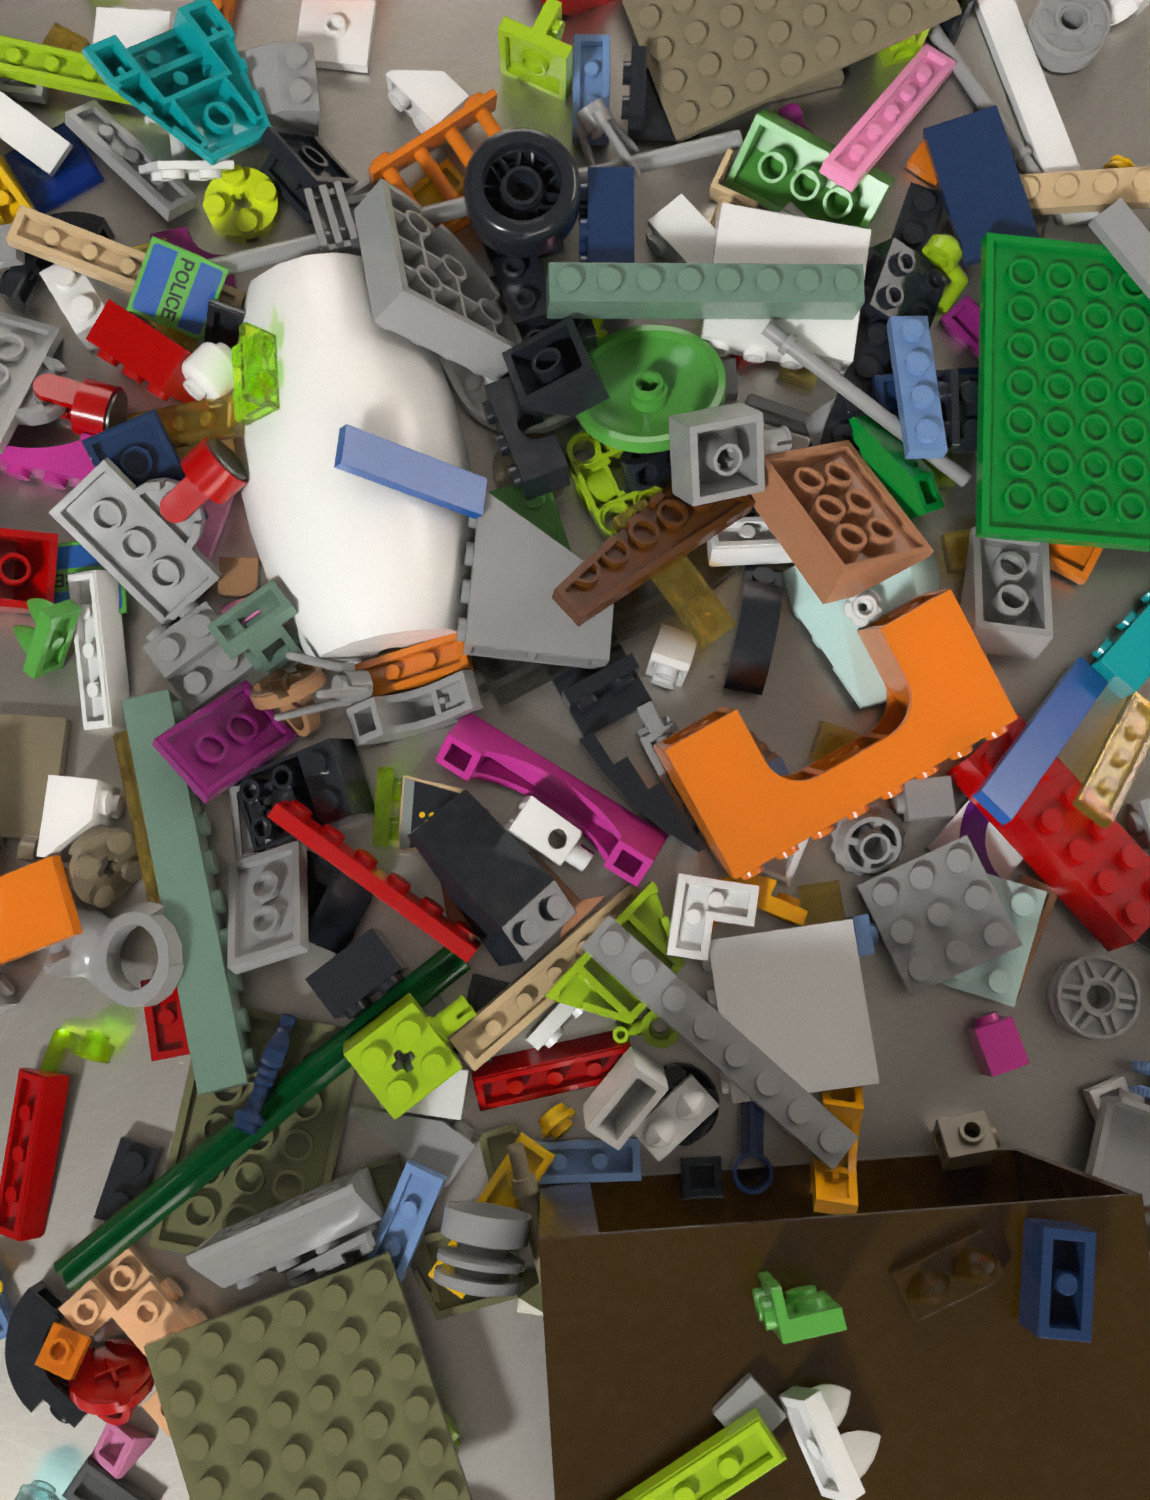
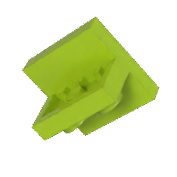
M546 0L532 28L504 16L498 27L500 73L566 102L572 91L573 46L561 41L565 29V21L562 20V2Z

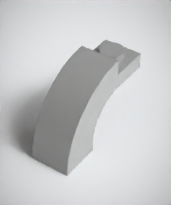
M462 670L419 689L394 695L373 696L346 710L355 745L365 746L404 739L457 723L463 716L483 708L473 670Z

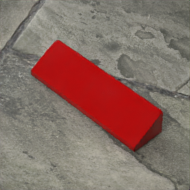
M612 1030L558 1042L550 1048L544 1045L539 1050L531 1048L495 1056L491 1063L485 1062L476 1071L471 1069L480 1111L597 1086L631 1046L630 1040L628 1038L624 1043L616 1042L613 1039Z
M25 1067L19 1068L0 1180V1234L18 1242L41 1238L45 1231L70 1077L63 1073Z

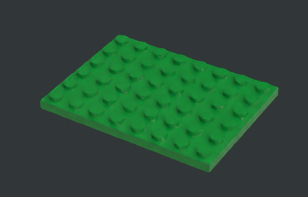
M989 232L981 239L975 537L1150 552V300L1105 245Z

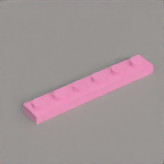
M926 43L827 156L819 173L852 192L951 75L957 62Z

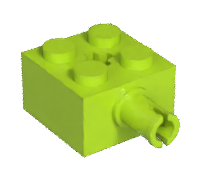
M409 992L343 1042V1055L395 1121L463 1068L459 1056L448 1043V1037L478 1015L461 994L457 1000L436 1016H427ZM401 1050L404 1054L409 1052L410 1058L407 1061L396 1060L395 1052Z

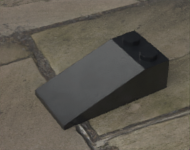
M467 789L462 790L407 835L472 929L476 931L477 936L499 967L525 962L577 913L556 881Z

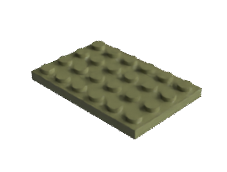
M246 1007L251 1022V1031L246 1032L249 1048L255 1049L260 1067L263 1053L278 1028L282 1014ZM296 1017L297 1021L290 1035L286 1058L278 1071L274 1084L345 1026ZM190 1061L166 1172L230 1121L236 1110L241 1111L242 1108H245L246 1104H248L250 1093L253 1091L254 1083L209 1095H198L192 1062ZM353 1066L348 1068L152 1229L149 1247L189 1254L214 1232L333 1181L356 1074ZM315 1249L299 1255L300 1263L280 1273H286L317 1257ZM275 1266L272 1267V1268H270V1269H267V1270H270V1271H275V1272H277Z

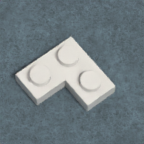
M679 873L676 881L666 955L708 961L713 921L754 927L759 886Z

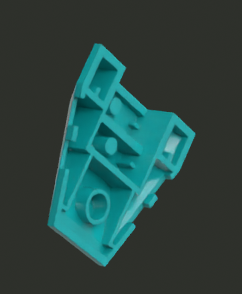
M196 0L178 8L172 29L128 48H125L118 37L113 35L84 47L82 50V54L107 86L211 165H215L262 142L261 136L268 126L271 127L257 89L253 90L248 78L246 61L244 58H240L234 43L236 36L232 26L212 0Z

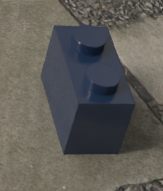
M1024 1217L1018 1323L1038 1338L1091 1343L1096 1253L1095 1231L1076 1222Z

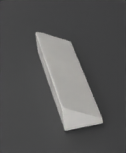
M760 516L743 517L707 541L709 566L712 567L793 563Z
M91 570L69 574L67 576L70 599L81 607L74 631V643L84 730L126 726L121 700L129 699L130 691L122 614L119 613L118 581L107 570Z

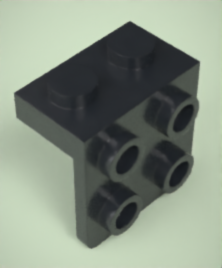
M632 45L631 61H623L622 85H629V96L622 95L621 120H628L627 135L635 140L676 141L650 72L646 68L647 46ZM701 133L682 142L700 139Z
M895 237L869 247L864 279L865 303L860 309L859 320L874 314L880 315L887 321L890 316H927L930 330L947 283L946 273Z

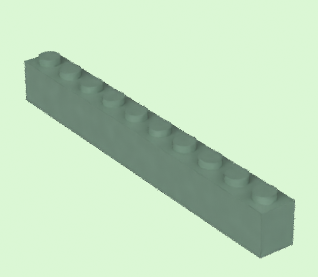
M169 689L121 700L160 903L165 906L163 915L175 926L182 943V960L185 965L182 977L177 984V990L198 1095H209L255 1083L254 1073L259 1069V1061L255 1049L249 1048L246 1032L251 1031L248 1011L246 1007L241 1008L238 992L243 991L241 974H235L227 968L228 928L224 927L222 913L227 911V905L222 889L216 888L214 874L219 873V865L214 850H209L206 836L211 835L209 818L205 811L201 812L199 797L152 746L154 738L188 717L185 703L182 699L178 700Z

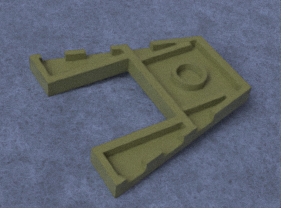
M517 1122L477 1133L488 1181L508 1153L507 1146L513 1144L518 1137ZM400 1154L362 1163L358 1166V1169L368 1167L385 1212L403 1172ZM441 1229L423 1234L410 1266L436 1320L517 1299L518 1295L479 1297L465 1294L463 1299H461L444 1286L436 1283L428 1274L437 1261L438 1248L447 1246L450 1239L440 1234ZM518 1249L508 1250V1253L518 1256Z

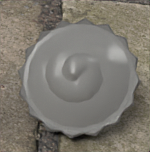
M878 803L872 806L868 805L869 810L857 818L847 820L845 817L839 820L837 828L831 833L833 843L830 848L835 853V861L843 865L846 872H853L858 877L864 875L874 877L880 872L888 871L892 864L899 861L900 853L905 848L904 837L906 832L902 828L901 819L894 816L892 809H884Z

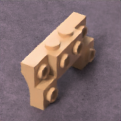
M135 1243L91 1278L59 1308V1311L78 1332L89 1337L93 1336L105 1323L113 1318L145 1356L143 1346L146 1343L208 1320L201 1310L197 1308L192 1309L182 1298L184 1293L179 1284L170 1277L165 1278ZM156 1390L141 1406L166 1435L170 1437L171 1435Z

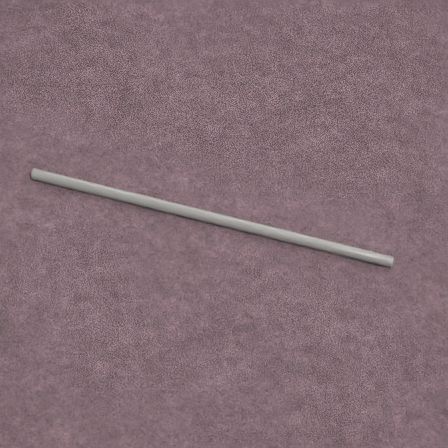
M737 129L631 155L640 172L645 173L726 153L728 148L738 150L741 148L743 140L740 130ZM622 158L578 168L580 181L587 182L588 167L628 166ZM518 195L514 199L524 201L530 199V197ZM464 197L423 206L420 214L432 225L467 217ZM346 226L339 227L343 241L349 240ZM331 229L325 230L327 243H335ZM316 233L208 260L229 268L228 276L305 255L321 253Z

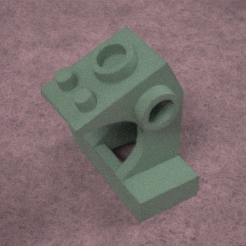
M273 579L207 625V628L231 660L249 649L244 655L258 673L265 669L271 674L288 663L290 660L286 658L287 652L302 653L297 646L300 642L294 629L289 623L282 626L283 623L298 612ZM257 610H261L260 614H258L256 617L251 619L246 624L241 625L240 622H242L247 617L255 613Z

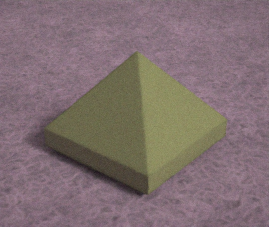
M525 1269L523 1272L518 1273V1276L523 1278L521 1293L517 1297V1312L543 1316L542 1292L537 1271Z

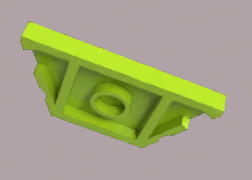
M651 881L614 920L672 972L677 974L685 965L683 957L666 955L670 921L663 912L657 895L659 892L658 888ZM585 951L544 994L549 1000L625 1024H632L647 1007Z

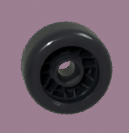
M525 127L500 131L483 141L474 151L467 164L463 181L466 214L477 236L494 251L515 258H530L545 254L556 248L566 239L577 220L580 208L581 181L576 162L568 149L560 141L543 131ZM518 195H527L530 197V199L524 201L516 200L514 198Z

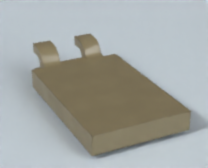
M0 713V860L4 861L5 838L21 839L17 851L18 860L34 863L44 859L36 855L48 775H65L71 720L68 718Z

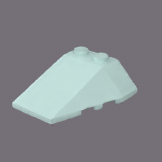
M925 538V540L931 546L929 539ZM932 553L930 557L870 588L881 598L879 603L882 607L881 617L923 593L939 591L940 572L934 554ZM796 566L784 571L782 580L791 611L798 620L801 619L813 636L812 641L827 656L833 665V671L859 708L886 703L887 696L884 682L857 632L862 627L853 625L852 621L846 618L843 605L847 599L822 604ZM862 603L860 610L865 611L867 606Z

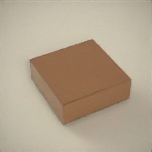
M220 557L219 571L223 575L218 579L219 597L246 598L257 591L260 587L261 561L259 558Z

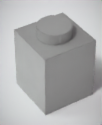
M951 776L924 778L921 780L911 779L902 784L904 790L891 798L893 812L895 815L899 814L901 823L947 819L956 815Z

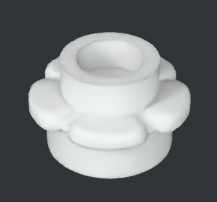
M874 590L864 591L848 598L844 602V614L846 618L852 621L853 625L867 627L870 622H876L881 617L882 607L879 604L881 598ZM862 603L867 606L865 611L860 610Z

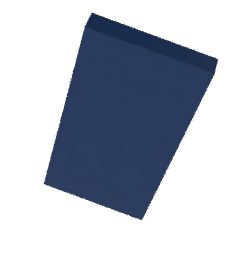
M997 105L923 129L924 142L953 234L959 242L962 251L961 259L964 268L981 263V239L987 232L1040 238Z

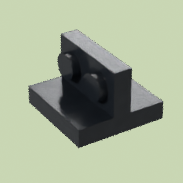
M268 126L260 138L271 150V153L259 171L270 178L276 190L308 224L313 223L303 189L311 187L312 193L318 192L319 185L326 184L327 189L334 188L333 182L341 180L344 192H346L358 183L311 131Z
M615 634L611 636L610 659L605 668L596 670L557 665L547 671L548 677L582 737L592 731L595 735L636 713L637 707L649 701L652 702L650 695L638 676L640 666L632 653L626 655Z

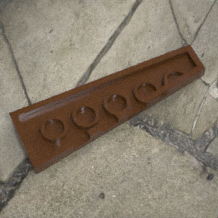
M671 482L662 492H657L641 512L635 513L626 522L625 527L614 537L610 536L598 548L595 554L590 555L554 589L552 599L579 627L749 514L755 502L748 495L692 506L672 494Z

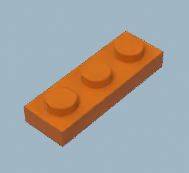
M457 633L434 638L354 664L356 671L365 670L370 674L373 683L371 697L404 693L435 683L462 670H474L471 655H463L464 642L456 641Z

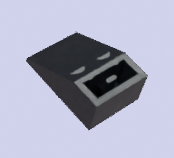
M328 738L261 766L234 784L235 786H240L237 795L255 853L298 840L267 817L266 810H272L276 803L284 800L288 802L296 800L306 806L313 813L310 818L322 827L325 824H329L334 828H338L377 813L354 739ZM254 784L256 790L250 791L249 788ZM270 797V804L265 805L263 800ZM263 822H266L268 827L266 834H264ZM274 839L273 842L265 845V840Z

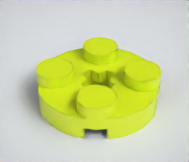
M234 164V169L222 171L223 178L213 179L205 192L203 208L217 234L234 243H247L246 239H252L256 236L261 239L275 228L281 213L279 196L274 184L264 173L254 168L241 167L238 164ZM246 198L251 205L249 209L241 208L239 212L235 211V202L239 199Z

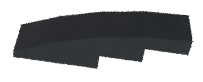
M593 731L579 739L578 746L594 768L633 811L645 821L668 834L670 840L693 855L705 849L662 781L648 789L627 756L615 764L612 763Z

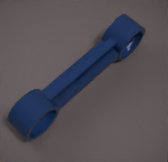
M753 1101L741 1102L739 1154L731 1162L730 1178L733 1184L747 1194H760L768 1189L773 1180V1167L764 1156V1111ZM752 1156V1158H757L764 1163L766 1172L764 1179L759 1185L748 1188L740 1182L737 1168L743 1159Z

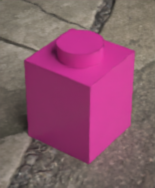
M993 1011L973 1018L975 1025L964 1028L981 1075L994 1077L1030 1064L1013 1017L998 1016L997 1011Z

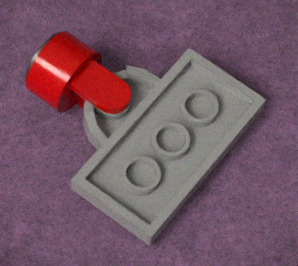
M0 311V454L4 453L18 424L36 426L50 423L60 417L70 421L74 434L81 436L82 433L89 435L97 434L126 420L128 399L122 387L91 378H86L82 382L69 379L66 366L58 359L53 358L63 338L59 327Z
M214 437L202 439L180 460V465L186 474L182 481L163 477L149 479L137 487L107 457L49 512L162 625L168 626L178 617L179 612L186 605L199 598L223 575L195 546L203 534L206 521L203 503L210 499L218 505H224L248 483V475L237 455L223 442Z

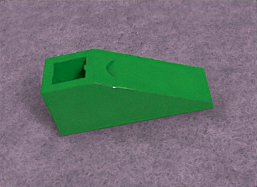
M867 414L849 419L853 430V440L859 447L862 458L910 520L945 507L933 471L921 459H905L903 442Z

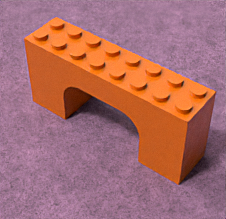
M951 589L923 593L880 617L878 621L871 622L867 627L857 630L886 688L887 699L884 713L872 729L801 770L787 775L775 773L765 762L738 710L720 707L653 745L672 783L718 867L734 879L741 877L742 880H747L756 876L764 870L762 864L775 857L777 860H781L791 856L799 850L797 844L810 837L816 840L826 836L834 830L832 824L845 817L847 820H851L861 816L869 810L867 804L880 797L882 800H886L896 796L904 790L902 784L915 777L917 780H921L931 776L939 770L937 764L948 758L956 760L966 756L974 750L972 744L983 738L985 740H992L1008 731L1006 725L1018 719Z

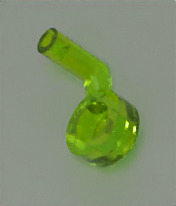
M59 1028L52 1034L39 1070L56 1072L65 1048L70 1049L72 1054L84 1059L109 1064L115 1046L108 1043L110 1036L97 1031L86 1030L85 1036Z

